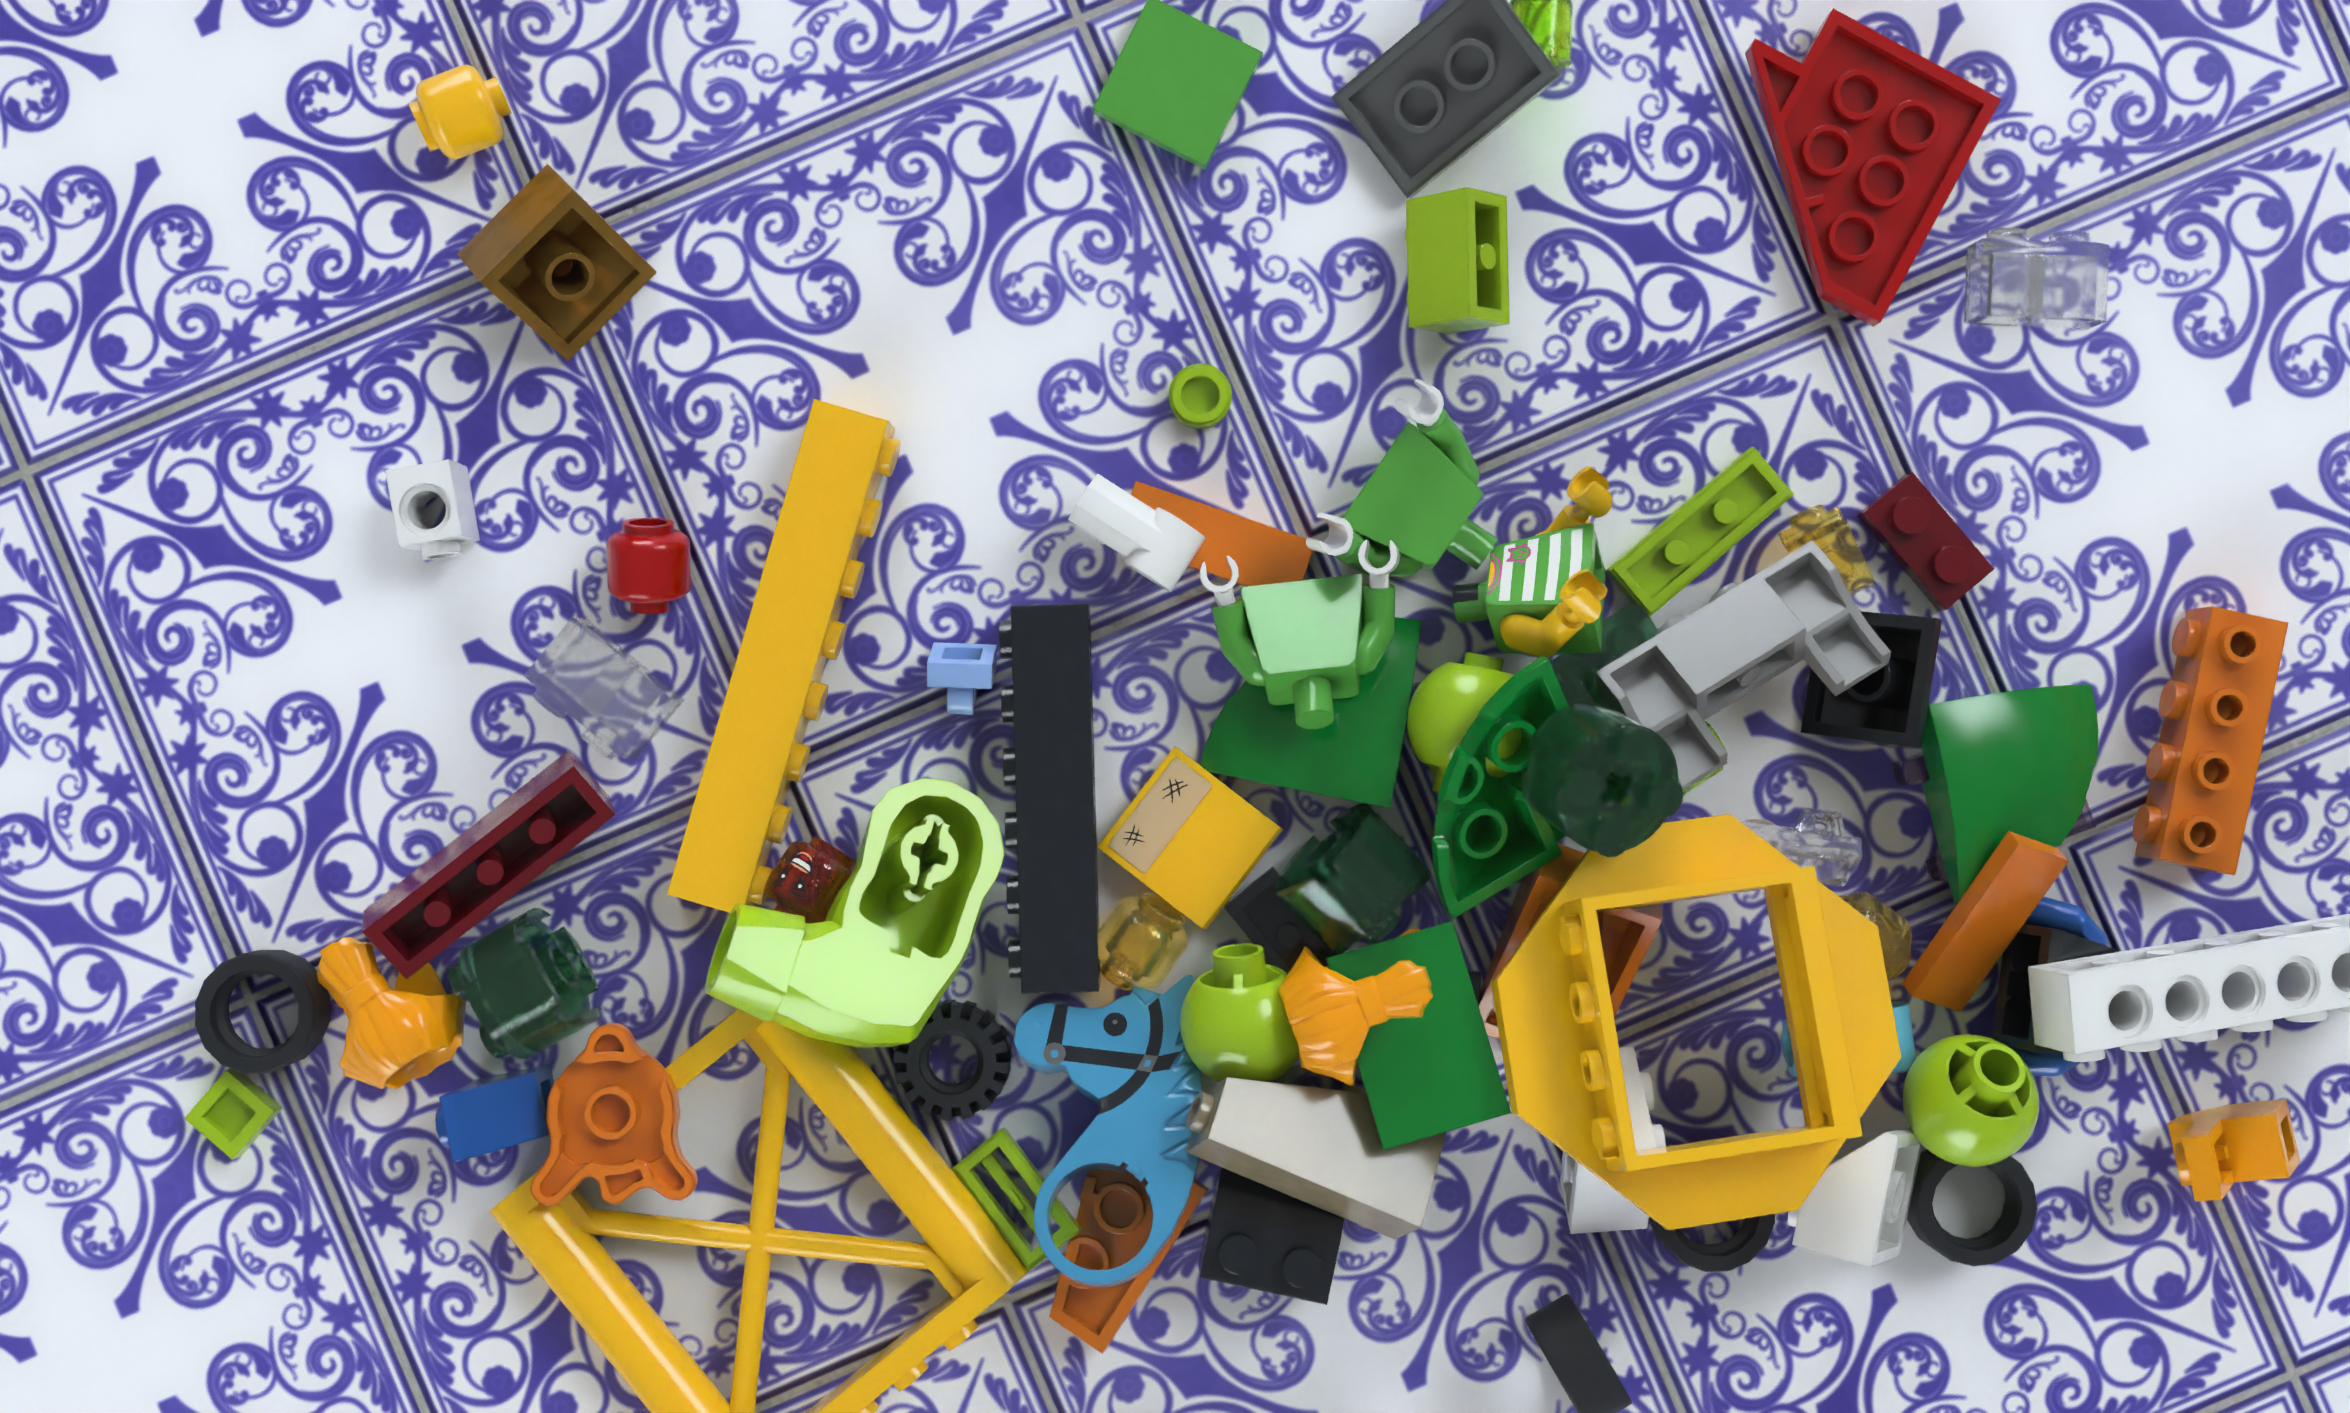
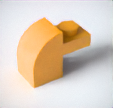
M2287 1099L2224 1105L2188 1113L2168 1123L2181 1186H2192L2195 1202L2222 1200L2235 1182L2290 1178L2300 1163Z

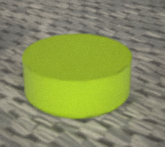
M1202 363L1192 364L1180 370L1173 378L1169 388V405L1175 418L1183 425L1192 429H1208L1219 424L1229 412L1232 401L1231 386L1227 377L1216 367Z

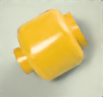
M468 64L422 80L416 87L417 100L408 103L430 152L440 149L447 158L453 160L460 159L501 142L504 137V128L500 118L512 114L497 78L494 77L483 81L478 70Z

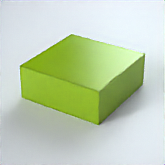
M230 1068L224 1071L184 1119L233 1160L245 1153L283 1107L245 1074Z

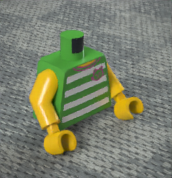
M1592 467L1583 468L1572 478L1567 488L1568 497L1576 503L1574 506L1566 505L1549 527L1535 536L1499 544L1494 547L1490 552L1487 581L1455 585L1453 587V606L1457 622L1466 623L1489 620L1497 649L1504 653H1525L1537 658L1542 655L1550 658L1555 653L1601 652L1604 597L1608 589L1605 586V568L1594 523H1591L1589 516L1591 515L1594 518L1603 517L1612 508V495L1607 491L1609 487L1608 480Z

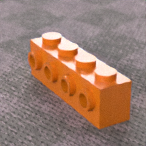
M2214 606L2186 610L2185 618L2179 621L2173 634L2172 651L2177 655L2172 680L2168 681L2164 686L2159 700V713L2164 718L2159 742L2152 746L2146 762V776L2150 780L2146 804L2139 808L2133 823V839L2137 842L2135 856L2206 872L2228 875L2236 874L2288 622Z

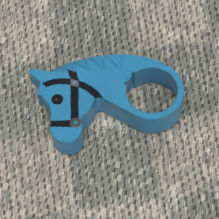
M1192 975L1183 977L1164 994L1133 986L1130 995L1120 997L1102 1008H1078L1052 1003L1039 1004L1025 1012L1017 1023L1014 1043L1022 1061L1032 1070L1039 1073H1067L1073 1086L1101 1107L1097 1117L1043 1182L1034 1209L1035 1232L1044 1254L1062 1274L1080 1284L1092 1287H1111L1126 1283L1140 1275L1149 1267L1170 1240L1187 1207L1197 1171L1198 1157L1186 1153L1192 1130L1186 1128V1119L1195 1097L1202 1091L1201 1070L1189 1057L1180 1031L1181 1008L1189 988L1194 983ZM1125 1168L1140 1182L1143 1180L1146 1184L1145 1192L1153 1211L1152 1228L1148 1240L1133 1259L1113 1269L1090 1270L1072 1263L1060 1253L1051 1232V1212L1056 1197L1070 1180L1084 1172L1096 1169L1122 1172Z

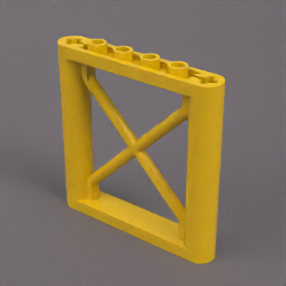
M740 1009L736 1010L665 1069L671 1075L679 1092L743 1039L766 1066L749 1225L593 1209L576 1188L562 1202L557 1205L546 1206L537 1202L531 1194V1183L537 1172L489 1211L650 1413H756V1396L772 1254L930 1270L950 1294V1296L805 1413H875L879 1405L874 1399L892 1385L899 1392L910 1386L928 1369L929 1365L924 1359L942 1344L948 1351H951L963 1343L979 1326L974 1318L1009 1291L1029 1271L966 1186L853 1046L807 1037L773 1020L766 1022ZM791 1074L928 1244L775 1228ZM594 1235L746 1251L730 1403Z

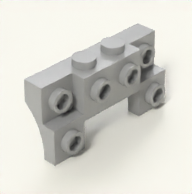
M1811 540L1741 584L1734 582L1725 585L1711 597L1708 604L1687 617L1679 615L1665 622L1657 630L1654 637L1596 672L1597 691L1634 736L1635 750L1672 797L1727 764L1728 752L1717 740L1704 720L1803 659L1829 690L1837 696L1889 664L1891 651L1877 636L1856 606L1837 567L1817 544Z

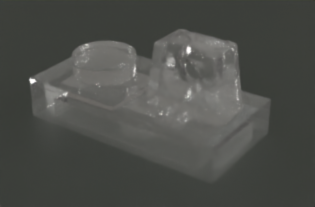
M1804 808L1797 819L1796 828L1776 826L1773 822L1765 819H1748L1741 822L1800 868L1815 866L1817 880L1822 884L1844 886L1862 859L1861 838L1846 836L1842 815L1838 811Z

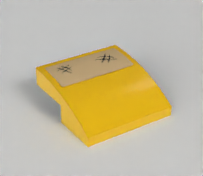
M1174 746L1097 847L1174 908L1206 930L1283 829Z

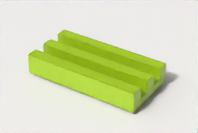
M1001 1128L952 1169L1026 1268L1031 1271L1047 1258L1041 1246L1039 1245L1035 1249L1032 1248L974 1171V1168L980 1163L985 1166L1036 1234L1034 1226L1035 1208L993 1153L1000 1148L1036 1196H1038L1045 1179L1008 1130ZM1057 1196L1053 1204L1051 1216L1060 1227L1055 1233L1052 1232L1053 1240L1059 1250L1066 1241L1076 1236L1083 1229Z

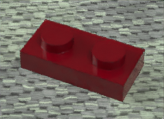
M1913 472L1905 474L1857 515L1938 611L1947 610L1994 570L1992 565Z

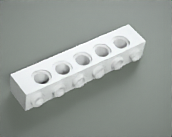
M2350 914L2028 966L2035 1045L2062 1051L2064 1060L2091 1062L2104 1059L2105 1049L2120 1047L2121 1050L2130 1052L2155 1051L2162 1048V1039L2176 1037L2177 1040L2186 1042L2211 1041L2218 1038V1029L2231 1027L2232 1030L2239 1032H2261L2273 1029V1020L2285 1018L2292 1022H2318L2328 1019L2327 1010L2339 1008L2340 1011L2350 1012Z

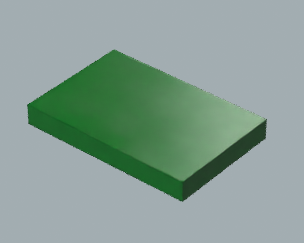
M1453 921L1326 958L1329 969L1353 981L1376 976L1398 961L1410 960L1417 966L1426 967L1432 984L1431 991L1433 997L1425 1007L1422 1018H1389L1387 1022L1371 1026L1357 1058L1383 1150L1511 1113Z

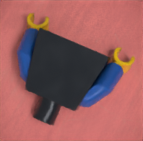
M2043 897L2002 954L1991 1039L1997 1040L2015 1051L2026 1063L2033 1076H2060L2081 1062L2064 1060L2062 1051L2035 1045L2028 966L2120 952L2108 947L2106 933L2081 907Z

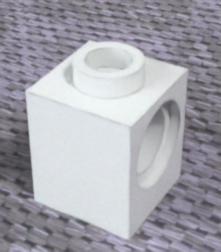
M447 459L385 470L398 547L421 551L423 560H432L460 555V544L480 541L467 466ZM441 496L446 506L445 517L438 526L429 529L423 519L424 507L430 499Z

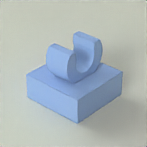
M933 643L927 661V687H947V714L973 715L974 704H976L977 689H992L997 669V645Z

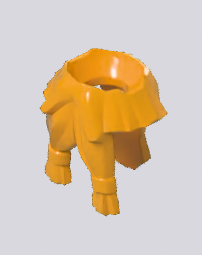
M1420 928L1408 929L1400 936L1420 931ZM1305 946L1278 989V994L1283 1001L1292 1032L1297 1040L1302 1068L1335 1078L1351 1086L1355 1084L1357 1058L1369 1028L1387 1022L1389 1018H1422L1425 1007L1433 997L1431 991L1432 984L1426 967L1417 966L1410 960L1398 961L1376 976L1353 981L1329 969V966L1324 967Z
M345 937L339 941L332 942L320 950L321 960L318 965L319 971L316 973L318 982L331 993V996L338 1006L343 1008L349 1020L345 1048L339 1064L344 1070V1076L380 1089H384V1087L398 1089L411 1080L427 1076L436 1067L454 1058L457 1048L463 1045L464 1018L468 996L447 994L430 962L407 980L399 972L395 983V990H392L384 976L379 973L372 943L360 942L354 938Z

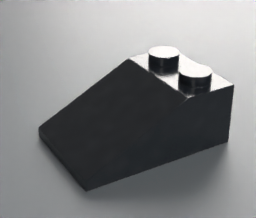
M1219 1166L1199 1257V1278L1327 1305L1344 1218Z

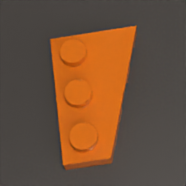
M1125 1168L1122 1172L1109 1169L1088 1171V1175L1084 1179L1080 1195L1081 1202L1076 1221L1083 1230L1068 1242L1065 1258L1080 1267L1090 1270L1113 1269L1133 1259L1144 1247L1152 1228L1153 1211L1145 1192V1182L1143 1180L1140 1182ZM1194 1179L1187 1207L1172 1237L1149 1267L1134 1279L1111 1287H1092L1075 1282L1060 1273L1049 1317L1103 1354L1209 1188Z

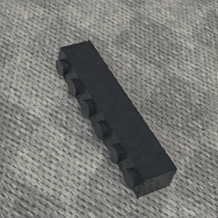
M1089 604L1011 606V620L1000 621L999 625L1001 659H1012L1013 684H1002L1001 686L1003 723L1014 722V748L1003 749L1004 786H1016V812H1005L1006 850H1017L1018 876H1007L1006 882L1008 914H1019L1020 939L1009 940L1008 943L1009 977L1021 978V994L1099 992L1101 974Z

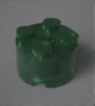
M1587 703L1566 706L1548 717L1537 728L1527 747L1532 750L1527 771L1522 769L1521 785L1525 799L1531 809L1541 819L1580 846L1597 852L1602 856L1616 857L1624 851L1643 843L1660 828L1667 817L1675 814L1682 804L1683 789L1678 783L1677 763L1667 742L1656 732L1610 707L1591 706Z
M1365 803L1355 805L1332 819L1330 823L1337 831L1324 838L1321 842L1313 835L1286 864L1276 882V886L1281 890L1276 892L1279 898L1324 946L1335 955L1342 954L1363 937L1371 944L1379 942L1386 937L1399 921V916L1395 910L1405 898L1418 892L1428 882L1432 873L1386 821Z
M532 908L466 945L460 952L459 962L448 969L449 980L454 991L461 999L469 1001L481 1022L479 1027L481 1040L491 1055L497 1059L508 1054L519 1059H528L594 1023L601 1014V1005L590 1010L588 995L598 990V986L587 958L576 940L564 926L553 932L542 922L551 914L541 908Z

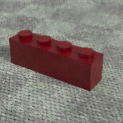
M568 750L365 909L362 932L407 980L611 819L615 812L610 796L573 753Z

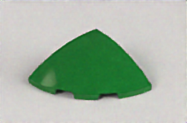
M1395 617L1393 639L1377 667L1372 672L1361 675L1359 694L1350 698L1333 699L1334 722L1324 728L1306 729L1298 726L1295 722L1294 704H1270L1264 686H1255L1245 681L1237 693L1230 696L1214 722L1203 750L1200 766L1211 773L1391 808L1413 684L1421 620Z
M1543 655L1508 680L1481 708L1461 743L1455 748L1445 771L1437 797L1438 805L1434 836L1432 838V855L1438 892L1445 912L1452 920L1560 856L1562 852L1557 841L1604 814L1588 775V772L1593 770L1594 766L1551 663ZM1513 728H1520L1522 740L1518 750L1512 756L1500 758L1498 754L1500 739L1507 731ZM1486 757L1502 770L1512 773L1501 778L1490 776L1486 769Z
M2091 684L2008 691L1928 705L1922 752L1929 779L1922 783L1955 906L1960 902L1964 893L2008 831L2056 847L2063 843L2074 827L2086 803V794L2098 756L2099 732L2097 710Z

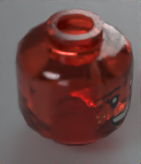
M816 835L813 836L809 843L803 840L794 841L787 847L767 879L765 892L777 904L774 909L775 911L804 916L805 923L808 924L825 922L827 913L838 892L852 874L856 860Z

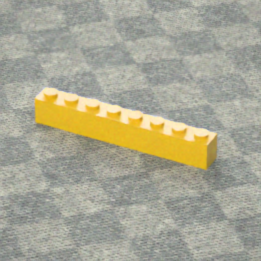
M817 399L813 400L667 895L728 913L731 912L736 903L754 906L755 903L763 905L767 899L774 876V869L766 866L773 842L779 844L783 842L792 816V807L784 805L791 781L798 783L801 781L810 755V746L802 744L809 719L813 721L820 719L828 695L829 686L820 683L827 658L836 660L844 642L847 624L839 622L845 597L855 599L862 581L865 563L857 561V556L863 536L873 538L881 517L883 502L875 499L881 476L891 477L898 460L901 441L893 438L895 428L888 420Z

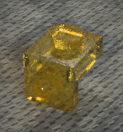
M1824 505L1808 508L1788 520L1791 528L1778 534L1789 554L1813 540L1837 567L1850 595H1854L1877 584L1849 523L1839 507L1828 511Z

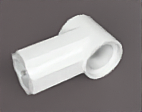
M1099 474L1086 487L1068 518L1069 522L1077 526L1076 528L1125 557L1123 562L1169 592H1172L1206 539L1201 533L1160 507H1157L1156 510L1152 509Z

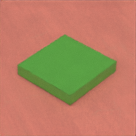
M1147 0L1093 106V114L1206 170L1262 60L1263 52L1160 0Z

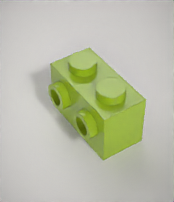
M1464 187L1406 200L1407 226L1405 240L1407 244L1408 268L1406 300L1409 312V328L1453 334L1510 324L1507 196Z

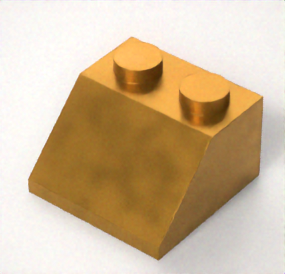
M548 164L457 253L475 277L567 361L657 273Z

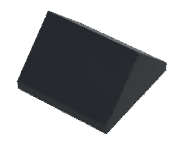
M1860 611L1877 636L1891 651L1889 664L1837 696L1829 690L1811 668L1800 733L1889 748L1922 749L1942 620L1932 617Z

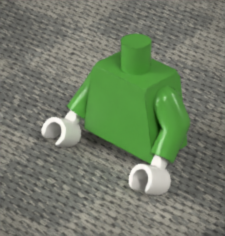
M1420 379L1414 381L1415 385L1422 392V398L1418 406L1413 408L1410 403L1399 397L1395 401L1396 410L1415 421L1417 427L1410 422L1406 424L1342 518L1325 513L1317 515L1318 519L1326 521L1329 526L1327 539L1324 542L1308 537L1306 539V546L1309 549L1333 555L1338 560L1366 576H1369V572L1363 569L1358 557L1360 546L1365 540H1369L1370 544L1368 560L1375 568H1382L1390 561V540L1398 547L1400 553L1399 564L1394 571L1389 573V577H1411L1420 569L1429 571L1436 565L1445 550L1477 570L1498 540L1495 536L1468 519L1484 494L1477 486L1480 472L1463 433L1445 409H1443L1444 400L1441 392Z
M1365 540L1360 546L1358 553L1359 563L1364 570L1369 572V583L1363 585L1362 574L1240 587L1242 598L1240 599L1235 598L1232 588L1239 577L1238 566L1230 556L1226 555V559L1231 570V579L1223 586L1213 585L1208 580L1205 561L1202 563L1200 581L1215 596L1216 603L1211 606L1223 655L1248 684L1264 686L1270 704H1294L1295 722L1302 728L1319 729L1334 722L1333 699L1350 698L1359 694L1361 675L1375 670L1393 639L1395 629V586L1389 584V573L1398 566L1400 553L1396 544L1391 540L1389 547L1390 561L1382 568L1373 567L1368 560L1369 540Z

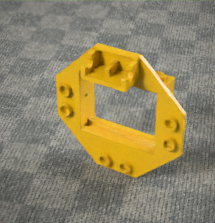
M1731 814L1600 832L1496 979L1491 981L1511 1113L1530 1125L1666 1230L1799 1210L1846 1139L1863 1136L1860 1118L1901 1059L1878 926L1817 880L1815 866L1800 868ZM1764 889L1805 1126L1636 1151L1597 913Z

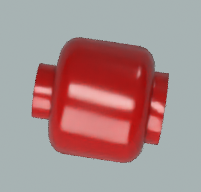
M663 518L628 519L622 521V530L610 535L606 546L608 590L612 596L622 601L630 602L631 612L638 614L665 613L669 611L670 601L678 600L688 594L691 587L690 541L686 534L674 529V521Z

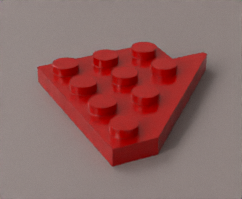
M1833 8L1825 17L1801 63L1756 38L1749 45L1745 56L1817 296L1874 327L1881 323L2001 99Z

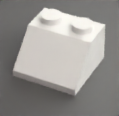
M1911 1129L1885 1132L1828 1166L1801 1208L1788 1212V1225L1796 1227L1792 1245L1868 1267H1873L1899 1257L1922 1150V1144L1915 1137Z

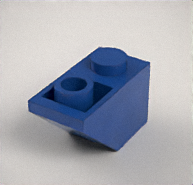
M551 1064L476 1079L439 1097L441 1108H438L436 1111V1130L441 1144L444 1147L449 1146L452 1162L470 1159L548 1136L549 1130L546 1122L547 1101L554 1083Z

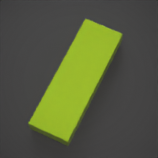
M1753 446L1747 449L1617 559L1605 572L1644 618H1649L1789 500L1794 493Z

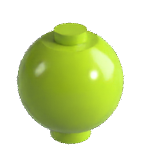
M1466 652L1463 664L1448 662L1429 673L1415 690L1408 708V736L1417 758L1435 772L1433 791L1439 792L1454 750L1461 743L1481 708L1501 686L1515 675L1502 672L1504 659ZM1513 728L1502 736L1498 744L1500 758L1512 756L1518 750L1522 740L1520 728ZM1486 757L1485 766L1490 776L1501 778L1512 773L1502 770Z
M1240 943L1219 947L1212 952L1213 968L1202 973L1194 981L1184 998L1180 1014V1031L1185 1049L1194 1064L1204 1074L1217 1082H1221L1226 1077L1264 1082L1274 1081L1291 1069L1300 1057L1297 1040L1288 1021L1283 1001L1278 994V989L1288 974L1279 967L1265 964L1264 947L1261 945Z
M1955 1035L1937 1041L1927 1047L1914 1060L1904 1081L1903 1109L1911 1131L1918 1141L1931 1153L1953 1164L1978 1167L1995 1164L2007 1159L2026 1143L2038 1119L2039 1093L2033 1074L2015 1051L1989 1037Z

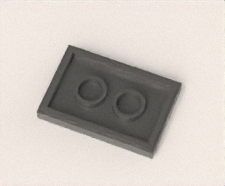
M1447 0L1335 93L1332 98L1406 198H1412L1563 75L1507 0Z

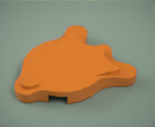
M606 1023L593 1030L585 1049L566 1067L561 1076L552 1085L547 1101L546 1117L551 1143L549 1155L533 1178L530 1187L533 1198L543 1205L553 1206L562 1202L587 1177H592L599 1182L602 1199L611 1205L622 1203L643 1188L653 1189L662 1196L677 1201L687 1198L697 1188V1173L683 1156L678 1143L680 1104L675 1083L664 1066L637 1044L632 1032L626 1026L619 1023Z

